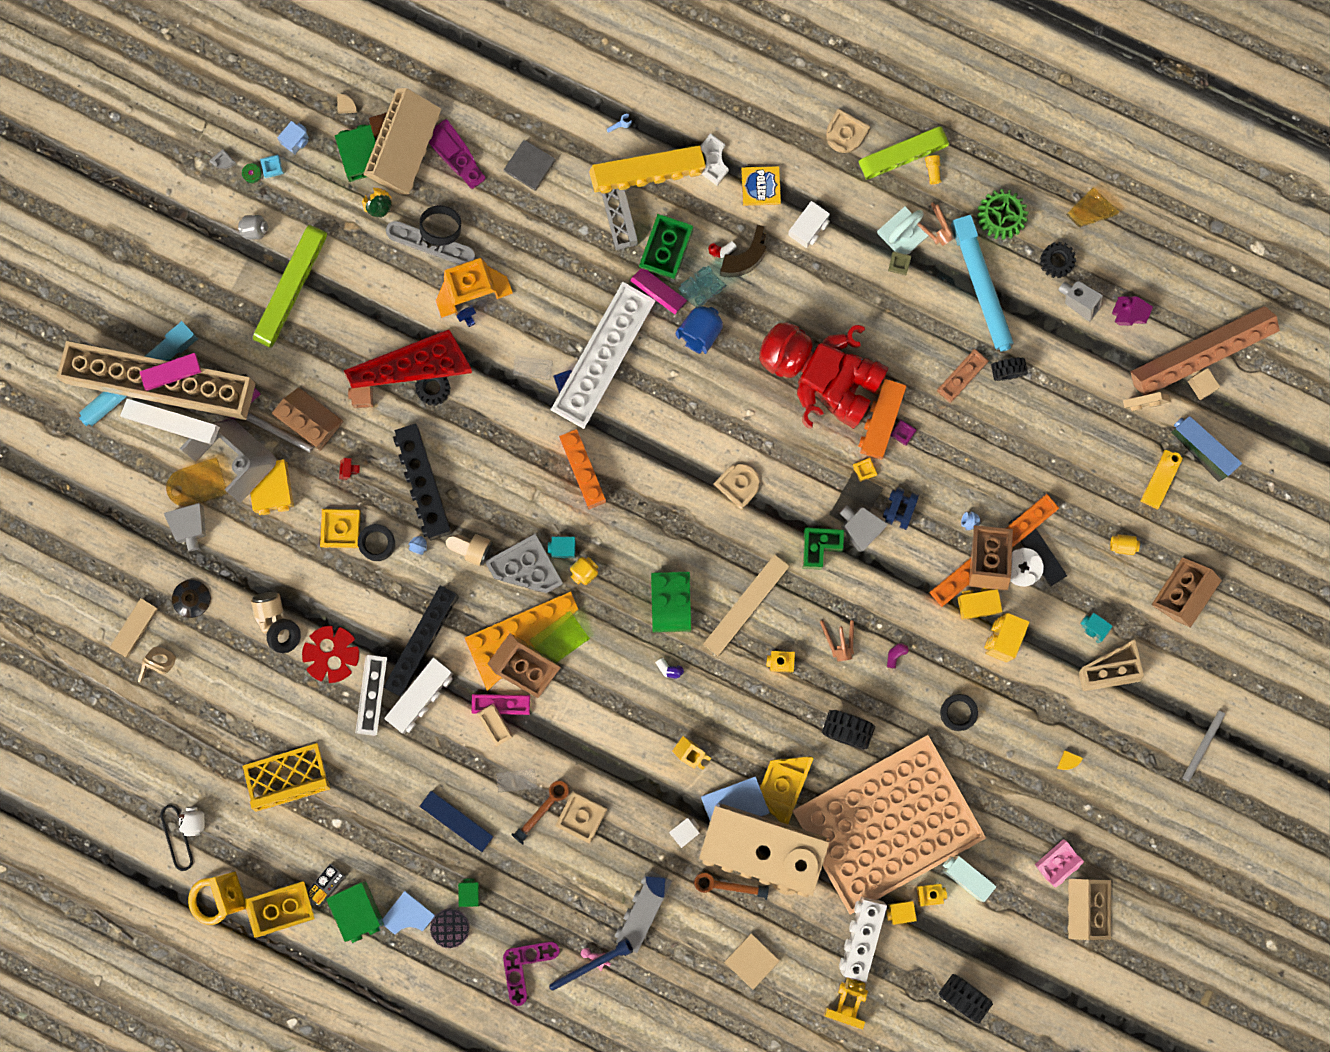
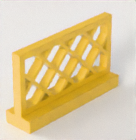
M318 743L243 765L251 800V809L255 812L331 789L327 781ZM315 749L316 757L313 762L304 759L307 751ZM291 756L299 758L294 768L285 764ZM302 760L310 764L305 775L297 771ZM274 761L280 764L275 774L266 770L269 764ZM283 766L292 770L287 780L278 776ZM254 767L261 769L256 780L250 777L248 769ZM313 767L320 770V778L312 779L308 777ZM264 772L273 776L268 786L259 782ZM295 772L303 776L302 781L297 785L290 783ZM276 778L285 782L281 790L278 791L271 788ZM257 784L266 788L261 796L255 797L254 789Z

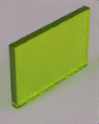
M569 611L529 641L536 650L557 663L590 638L571 611Z

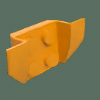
M481 258L446 269L444 272V282L436 299L441 318L458 313L455 305L493 292H495L497 299L513 294L507 276L487 266V263Z

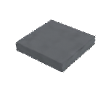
M523 140L504 168V172L536 191L554 164L555 158Z

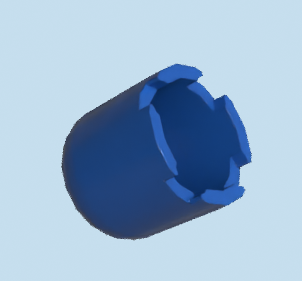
M699 306L694 308L676 330L677 338L680 340L682 337L687 342L685 346L699 354L703 351L704 354H707L723 327V322L718 315L719 312L713 307Z

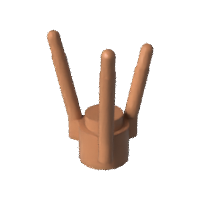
M932 202L931 206L942 226V229L936 232L938 236L936 237L920 222L917 225L934 240L936 245L941 243L944 246L955 237L949 229L939 205H935Z
M821 620L820 624L832 650L833 657H837V662L851 660L852 654H854V621H850L849 647L848 644H845L843 627H839L841 646H837L836 650L824 621Z

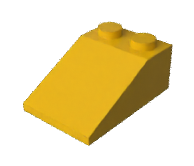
M304 881L244 899L254 938L315 919Z

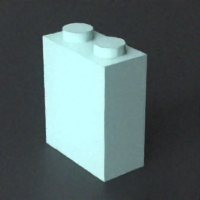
M960 856L949 857L942 865L945 867L942 871L978 901L985 902L996 888L992 882Z

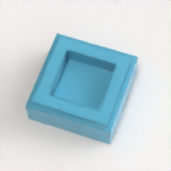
M279 155L260 159L265 178L283 174Z

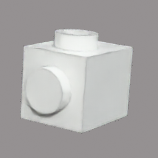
M687 818L669 833L682 848L700 834L698 832L700 827L694 819L689 820Z

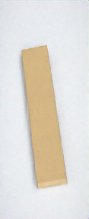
M774 554L703 643V646L718 657L790 566Z

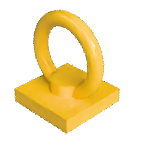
M236 871L213 878H203L192 886L189 893L188 903L190 911L203 924H217L227 915L246 909L245 898ZM204 886H211L219 911L216 916L207 917L197 907L196 897L199 890Z

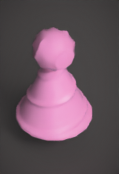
M589 948L581 950L582 957L590 958L592 961L605 954L591 953ZM606 962L598 966V968L602 971L605 965L610 966L611 963Z

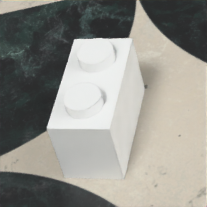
M811 201L789 230L788 236L805 248L809 244L813 245L819 237L817 235L821 229L824 231L830 223L828 220L830 214Z

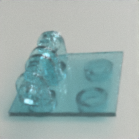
M710 266L702 267L697 272L698 275L694 273L696 281L689 277L678 288L681 292L680 294L696 308L704 305L710 298L720 293L727 286L712 273L713 271Z

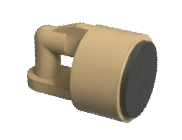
M456 534L447 539L446 545L450 550L464 555L465 561L477 566H483L490 553L492 542L490 539L475 534L472 540Z
M265 592L253 597L251 603L254 617L261 631L266 634L272 625L268 623L269 617H272L273 623L282 619L283 607L280 594L277 592ZM282 630L279 633V635H283L284 630Z

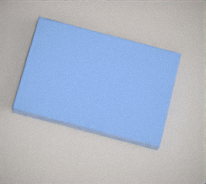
M756 776L701 796L710 821L717 803L759 816L770 813Z

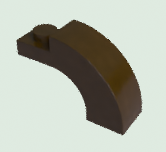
M757 224L752 244L746 252L740 255L725 254L720 270L721 277H739L751 272L760 264L767 246L761 245L764 244L767 233H764L765 226Z

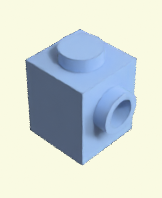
M291 121L277 138L280 144L295 155L300 148L302 149L306 146L309 137L306 133L307 129L302 124L298 123L296 125Z

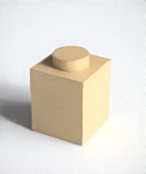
M1208 368L1191 374L1192 378L1188 381L1199 400L1204 399L1220 388V385Z

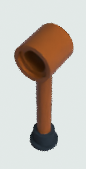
M564 781L553 782L549 788L550 796L521 829L519 828L511 835L523 845V841L528 836L527 833L554 802L564 800L569 796V785ZM557 785H562L565 789L562 796H557L554 792Z
M699 873L694 878V887L702 893H707L716 888L755 894L757 897L765 898V900L768 898L769 885L755 887L716 881L708 873ZM700 878H708L709 886L707 888L699 886L698 881Z

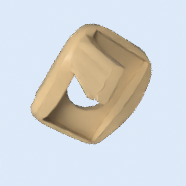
M153 647L142 659V668L138 682L144 679L147 667L161 674L168 673L175 663L176 656L161 647ZM160 655L165 657L167 662L157 663L152 657Z

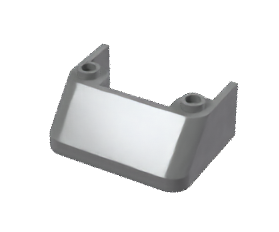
M234 419L212 422L211 424L220 427L215 441L218 438L222 439L238 454V457L232 463V470L238 476L226 487L225 491L241 503L273 469L276 464V458ZM189 438L180 449L197 462L210 448L211 444Z

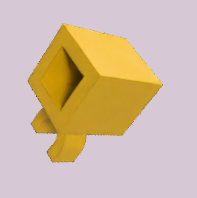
M682 736L672 750L681 761L694 769L698 766L704 770L705 767L701 764V761L703 759L711 760L709 755L685 736Z

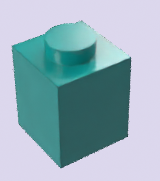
M552 537V542H548V553H551L552 558H575V537Z

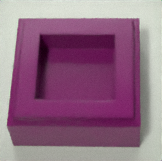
M900 420L890 436L906 446L916 432V429Z

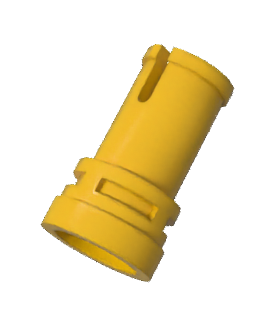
M932 155L925 157L926 168H928L929 184L941 183L939 170L940 156Z

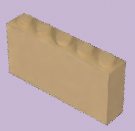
M396 88L363 175L397 194H409L413 188L416 174L420 170L422 158L426 154L428 142L433 136L435 124L439 120L441 108L408 88Z

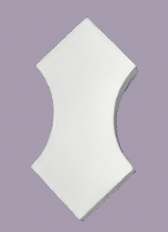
M710 133L700 146L706 159V167L702 175L718 186L729 172V169L724 165L721 156L725 144Z

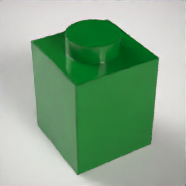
M475 878L463 879V883H458L459 907L480 906V882H475Z

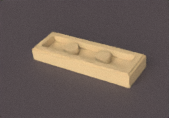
M140 598L109 648L127 658L158 608Z

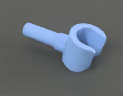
M629 114L622 115L619 122L606 129L609 133L620 127H630L632 120L629 122L623 121L629 117Z

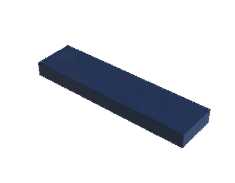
M433 791L429 792L419 806L480 852L485 850L494 837Z

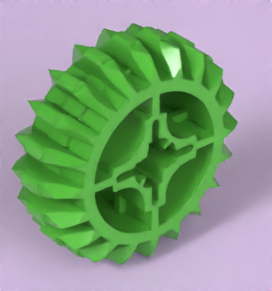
M1000 189L999 194L994 190L992 195L987 194L986 199H982L980 202L982 205L978 206L980 212L977 214V218L981 219L978 224L984 225L982 231L989 230L988 236L994 233V239H997L999 235H1001L1002 240H1005L1006 235L1010 239L1013 238V233L1019 235V230H1023L1025 228L1024 224L1028 221L1025 218L1028 216V211H1025L1027 204L1021 205L1023 198L1016 199L1018 194L1010 195L1011 190H1008L1006 194H1004L1003 189ZM1003 202L1002 206L1000 207H989L993 203ZM1009 204L1013 206L1017 214L1010 210ZM1003 208H1005V209H1004V216H1005V217H1003V219H1002V221H1001V212H1002ZM988 214L996 220V225L992 223ZM1005 222H1016L1010 227H1002Z

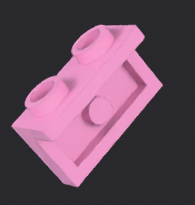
M1063 839L1034 865L1051 885L1057 887L1070 874L1077 871L1084 861L1075 853L1068 842Z

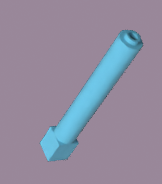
M971 215L955 219L951 223V228L957 245L960 246L995 349H1000V352L1011 349V345L1014 342L982 254Z
M181 321L165 335L166 338L144 357L169 361L178 352H184L198 338ZM103 391L79 412L81 415L79 419L84 425L93 426L127 396Z

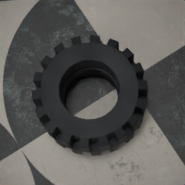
M829 710L822 733L830 739L864 750L869 747L875 726L871 722L849 713Z
M956 974L950 976L938 993L944 1001L978 1024H980L993 1005L991 999Z

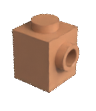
M373 386L348 388V397L352 399V406L354 408L373 407Z

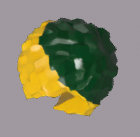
M373 188L374 193L369 196L370 200L368 201L366 195L363 198V208L371 216L382 218L390 211L392 198L385 190Z

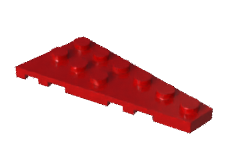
M450 330L443 331L344 370L345 377L351 388L472 373L469 363Z

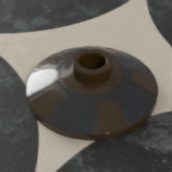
M183 581L173 591L172 605L175 611L183 617H198L210 605V592L200 581ZM188 595L193 596V599L190 602H188L186 599Z

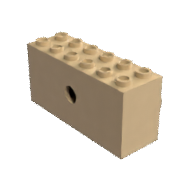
M717 803L699 859L703 860L702 863L714 867V864L722 866L721 869L723 871L733 873L734 870L740 872L742 877L751 879L753 876L759 878V882L770 885L774 883L778 885L779 889L785 891L793 889L797 891L798 895L808 897L814 894L831 838ZM759 846H767L771 854L768 856L762 855L759 852Z

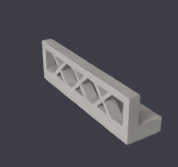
M613 189L612 192L607 193L609 195L608 198L606 193H602L615 249L620 250L638 245L625 190ZM611 197L619 200L616 210L608 205ZM616 214L624 220L621 227L613 224L612 220ZM620 232L628 236L629 242L618 244L617 237Z

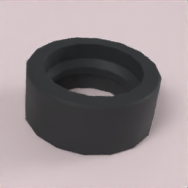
M372 524L366 526L360 532L358 548L367 559L382 561L392 555L395 549V538L387 527L381 524ZM381 532L387 537L388 545L382 553L373 554L367 550L365 540L370 533Z
M956 694L947 698L941 705L940 710L942 722L946 727L954 731H963L972 727L977 721L979 713L974 700L963 694ZM961 701L969 706L971 714L967 722L956 724L948 717V708L954 702Z

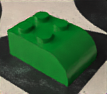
M657 214L639 268L676 279L693 234V225Z
M690 572L651 573L653 633L691 632Z

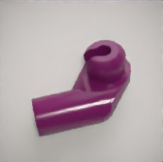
M899 643L889 650L887 668L896 669L897 658L909 652L907 645Z

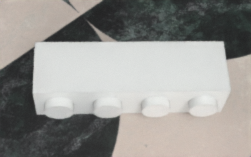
M372 655L365 657L356 734L377 735L387 657Z
M433 658L384 719L401 733H410L416 726L415 720L419 716L422 718L428 711V704L431 701L434 703L441 694L439 692L443 686L447 687L453 680L451 677L453 673Z

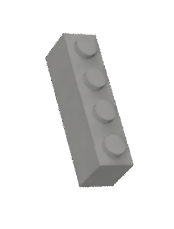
M652 870L650 874L645 873L641 881L644 886L641 892L636 891L632 899L635 904L632 910L628 908L623 918L627 921L624 927L619 926L614 936L618 938L616 943L627 938L633 947V951L636 953L664 899L654 895L649 890L646 884V876L665 878L664 897L672 880Z

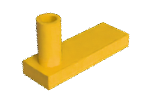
M1164 450L1140 500L1141 502L1159 509L1183 459L1179 453Z

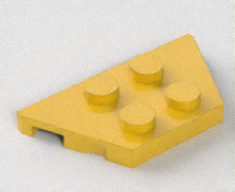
M812 756L770 760L760 789L768 810L781 823L788 824L793 813L792 810L795 808L814 758Z

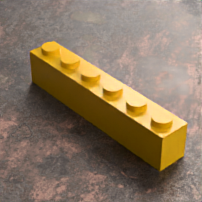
M694 146L594 164L589 173L595 193L601 192L604 194L611 192L612 189L619 188V190H625L634 185L642 187L650 182L659 184L667 179L679 180L683 176L688 175L696 177L701 175L706 166L701 147Z

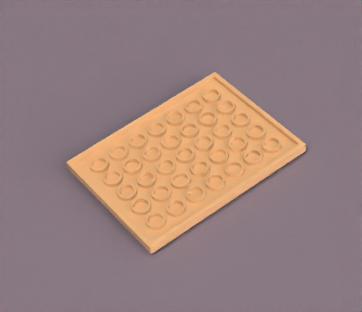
M928 735L792 810L803 830L831 838L822 866L849 915L854 913L855 904L857 901H860L861 896L877 900L947 861L949 857H954L986 839Z

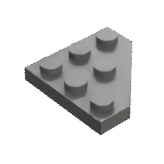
M536 534L485 561L496 580L546 594L563 585Z

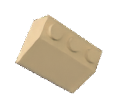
M1069 879L1068 939L1111 940V880Z

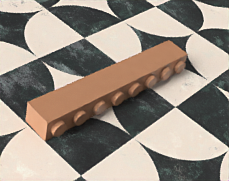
M1264 306L1130 371L1134 387L1143 396L1152 394L1280 331L1277 316Z

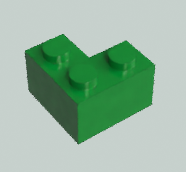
M805 528L802 569L822 570L824 551L842 552L844 530Z

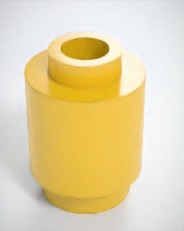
M1112 535L1110 542L1111 551L1126 555H1134L1135 552L1139 551L1140 541L1137 540L1136 536Z

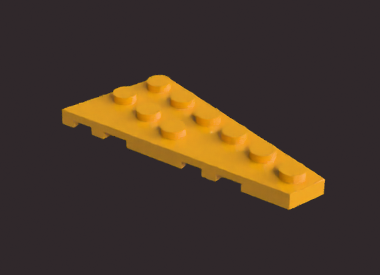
M571 592L465 637L487 691L502 679L489 667L488 662L509 633L525 641L533 648H537L540 643L579 610Z

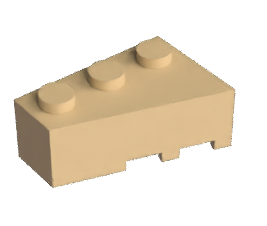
M1135 639L1082 667L1079 672L1082 690L1089 691L1140 682L1144 674Z

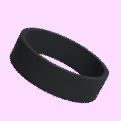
M436 205L429 207L422 213L419 229L422 237L427 242L444 246L458 239L461 233L462 222L459 214L454 209L448 206ZM445 214L457 222L458 229L450 236L436 237L429 234L423 228L422 223L431 215Z

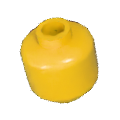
M580 557L570 567L572 572L570 577L578 585L580 583L588 585L597 577V569L599 567L589 557Z

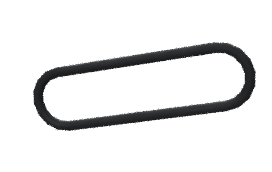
M167 805L163 807V809L161 810L160 818L165 831L173 863L178 870L187 871L191 868L193 864V858L187 837L182 832L189 854L190 864L186 868H180L177 865L163 817V813L167 808H173L176 811L178 820L180 813L177 807L173 805Z

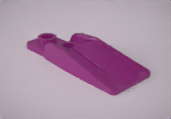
M445 119L436 125L433 129V136L428 142L429 145L459 177H462L470 189H474L486 180L485 176L476 166L471 152L450 122Z

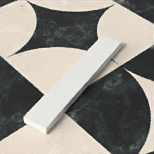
M130 399L126 400L120 415L125 419L211 445L214 444L220 428L211 423Z

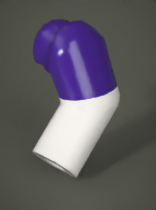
M664 658L655 662L665 677L677 679L684 673L682 666H669Z

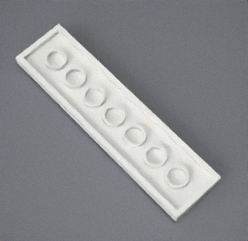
M622 282L553 404L551 411L581 428H585L656 300Z

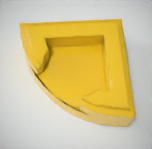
M1064 750L1056 769H1073L1081 763L1083 758Z

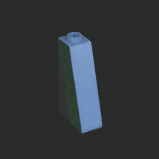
M1190 416L1185 420L1181 418L1174 424L1176 428L1172 431L1173 435L1218 482L1228 477L1242 464Z

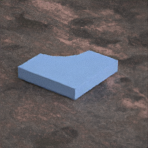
M404 891L382 921L387 929L397 934L401 929L407 927L424 931L436 915Z

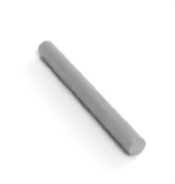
M248 413L247 421L309 453L312 451V445Z
M1222 711L1217 712L1182 777L1183 780L1187 782L1191 780L1225 716V713Z

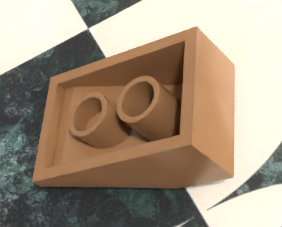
M974 525L969 586L1008 590L1011 580L1013 529Z
M509 633L488 662L489 667L495 674L536 698L540 697L561 668L538 650Z

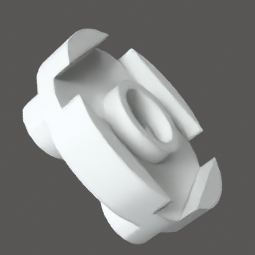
M1029 548L1014 550L1012 552L1010 581L1015 585L1023 587L1033 585L1041 578L1044 571L1041 557L1036 551ZM1027 562V566L1030 569L1022 573L1019 564Z

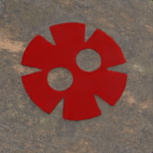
M325 626L309 635L316 645L304 643L302 660L304 663L314 661L306 669L313 678L322 682L328 672V682L336 683L352 674V671L345 664L357 666L359 648L358 646L347 648L355 640L348 631L339 627L335 637H333V627ZM324 639H330L334 644L330 652H323L320 648V643ZM333 656L341 660V666L337 670H331L327 664L328 660Z

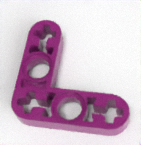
M549 941L514 947L505 951L503 962L509 999L513 1005L521 1006L527 1000L523 965L555 959L560 953L557 943ZM548 945L556 948L553 956H550L549 953H544V958H540L541 952L538 946H542V950L548 949ZM529 948L537 951V957L533 960L528 959L526 956V951ZM510 952L518 956L514 962L515 965L519 964L520 968L508 970V966H512L511 960H507ZM513 971H517L521 975V979L517 983L510 980V974ZM522 984L523 988H519V993L523 994L524 998H521V1002H518L517 999H513V996L516 995V989L511 990V986Z

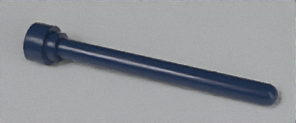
M627 938L619 941L615 949L552 982L549 985V989L554 991L619 955L627 956L633 953L630 941Z

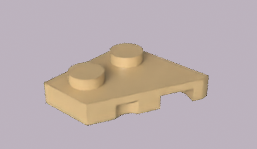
M1158 392L1123 400L1124 408L1131 409V412L1142 410V407L1161 406V404L1171 403L1168 394Z

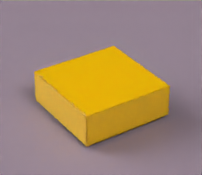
M871 458L852 465L859 482L878 475Z

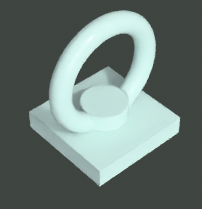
M904 207L877 231V234L895 252L908 255L928 237L917 225L923 218L924 212L916 210L911 213Z

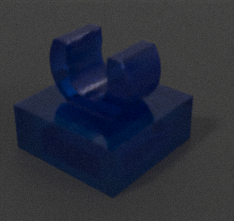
M472 305L455 314L458 321L465 320L468 327L475 325L472 315L476 314V311Z

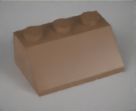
M299 387L283 398L272 412L275 418L319 451L323 449L344 422Z
M1182 557L1151 605L1174 621L1191 628L1222 580L1212 569Z

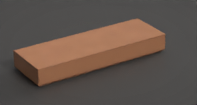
M974 349L937 389V392L951 403L989 360Z

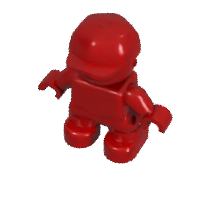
M778 323L764 338L759 352V360L772 374L775 372L777 376H784L786 378H793L800 371L802 372L798 380L797 396L802 407L806 409L802 415V423L805 427L813 428V422L808 418L809 413H816L818 417L824 414L819 407L814 406L816 404L815 396L822 401L831 414H834L845 425L854 429L861 421L871 400L862 395L855 394L858 386L861 385L864 389L874 394L889 368L878 361L873 362L868 358L840 351L846 348L847 344L850 347L859 348L861 346L860 341H855L852 338V333L857 332L861 334L866 330L865 327L855 325L849 329L846 335L844 333L829 335L816 347L814 352H811L813 347L811 337L794 324Z

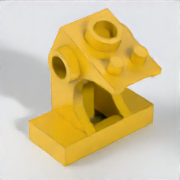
M847 977L846 981L840 984L838 993L841 995L836 1010L826 1007L824 1016L863 1029L865 1021L856 1018L860 1002H865L868 990H865L866 983ZM846 994L856 996L853 1008L843 1005Z

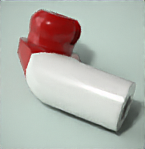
M733 241L724 247L718 246L716 243H712L708 247L709 254L718 258H724L725 254L729 255L737 249Z

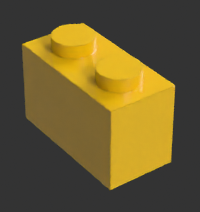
M982 588L981 592L974 593L973 590L963 591L962 595L957 597L962 620L995 615L1002 612L998 589Z

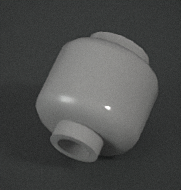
M245 215L239 221V233L245 239H262L268 231V223L261 215Z

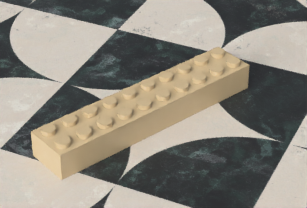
M66 341L56 377L64 384L244 420L247 419L256 384L250 377L201 368V373L146 391L140 371L169 361Z

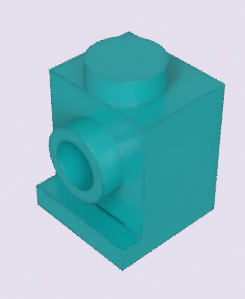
M1095 613L1086 614L1080 622L1088 636L1092 638L1097 637V643L1102 642L1113 627Z

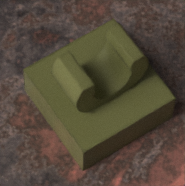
M892 252L888 271L906 276L911 256Z

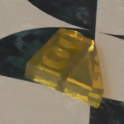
M1093 187L1066 215L1081 228L1114 217L1119 211Z

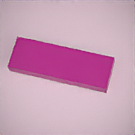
M641 268L631 278L632 283L673 314H676L687 302L685 298L645 269Z
M192 353L140 371L144 388L148 391L201 373L202 371L197 355Z
M472 694L471 714H476L494 703L500 714L530 715V695Z

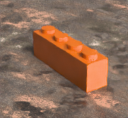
M884 379L883 384L881 383L876 390V394H879L877 401L873 400L870 411L873 414L871 419L867 418L864 427L867 430L866 436H861L858 445L861 448V454L882 460L906 385Z
M577 429L559 436L588 510L606 503Z

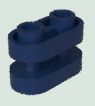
M897 487L896 490L892 489L889 497L892 503L890 508H885L882 518H885V523L890 525L893 524L894 520L901 522L899 528L907 530L919 494L912 492L910 497L903 495L905 489ZM900 502L907 504L903 515L897 513Z

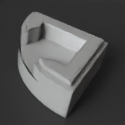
M224 149L209 160L213 166L221 169L231 168L236 165V162Z

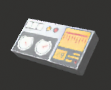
M330 863L307 890L309 899L320 907L343 880L345 875Z

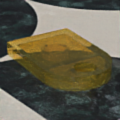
M218 458L179 469L169 477L166 484L168 497L173 503L181 507L201 504L229 494L225 491L226 484ZM175 486L182 488V492L178 496L172 494Z

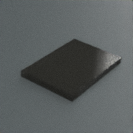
M853 471L829 515L845 523L847 520L839 512L846 505L854 512L860 507L870 512L883 488L868 479L860 480L858 474Z

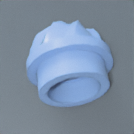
M972 511L969 513L965 512L961 519V526L969 531L974 529V525L980 526L981 523L980 517Z
M422 536L414 537L408 544L410 545L409 551L423 555L424 551H427V542Z

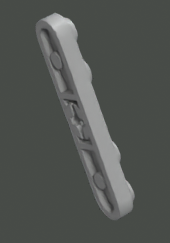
M398 221L390 222L386 227L388 238L397 243L458 265L475 260L474 251L465 245L453 242L439 248L436 246L428 248L425 242H421L426 240L422 237L420 229Z

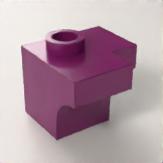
M1118 297L1112 314L1116 316L1115 323L1120 326L1146 324L1153 306L1139 297Z

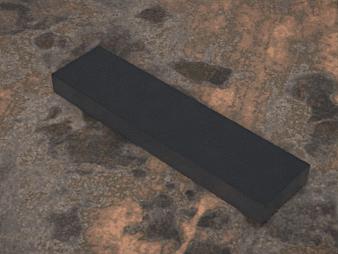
M1021 515L1017 516L1016 518L1008 522V524L1010 525L1011 523H1013ZM1036 528L1020 541L1024 548L1036 551L1041 557L1044 565L1042 575L1050 587L1067 577V574Z

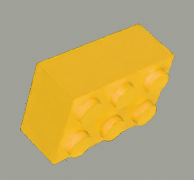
M1009 613L995 620L991 628L994 631L993 635L990 638L988 637L984 646L987 649L985 654L1006 663L1015 659L1029 621Z

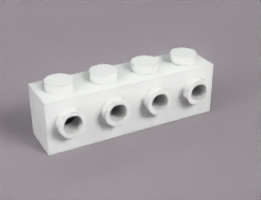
M861 896L860 901L856 902L854 908L856 913L855 919L851 920L849 927L851 932L850 938L846 939L844 945L845 956L841 958L839 963V970H841L840 972L844 977L867 981L887 907L883 901Z

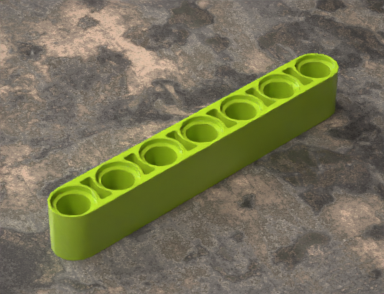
M310 224L306 227L254 332V341L269 348L273 347L325 243L327 232Z

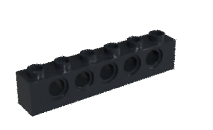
M415 423L394 430L396 436H393L395 446L400 447L401 454H398L401 465L405 464L407 469L404 475L407 483L411 482L413 488L410 490L412 500H416L418 508H415L418 519L422 518L424 526H421L424 537L428 536V539L432 541L452 534L418 425ZM408 443L415 444V448L412 451L405 450ZM418 460L421 462L419 468H411L413 461ZM419 479H426V484L423 487L417 486ZM426 496L432 497V502L429 505L422 504V500ZM431 514L438 516L435 523L428 522V517Z
M441 585L438 587L383 688L400 697L408 690L459 598L456 593Z

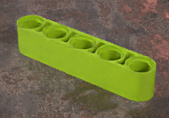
M940 126L859 160L858 163L866 180L942 150L950 143L943 128Z

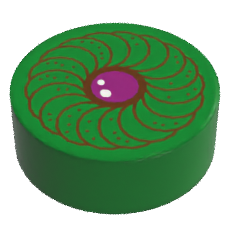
M247 164L242 169V176L246 182L253 184L261 179L262 173L256 164Z

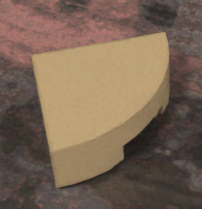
M337 94L339 114L357 113L355 103L350 97L344 94Z

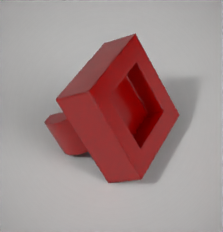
M351 458L340 460L339 479L347 480L351 474L357 475L360 472V465H351Z

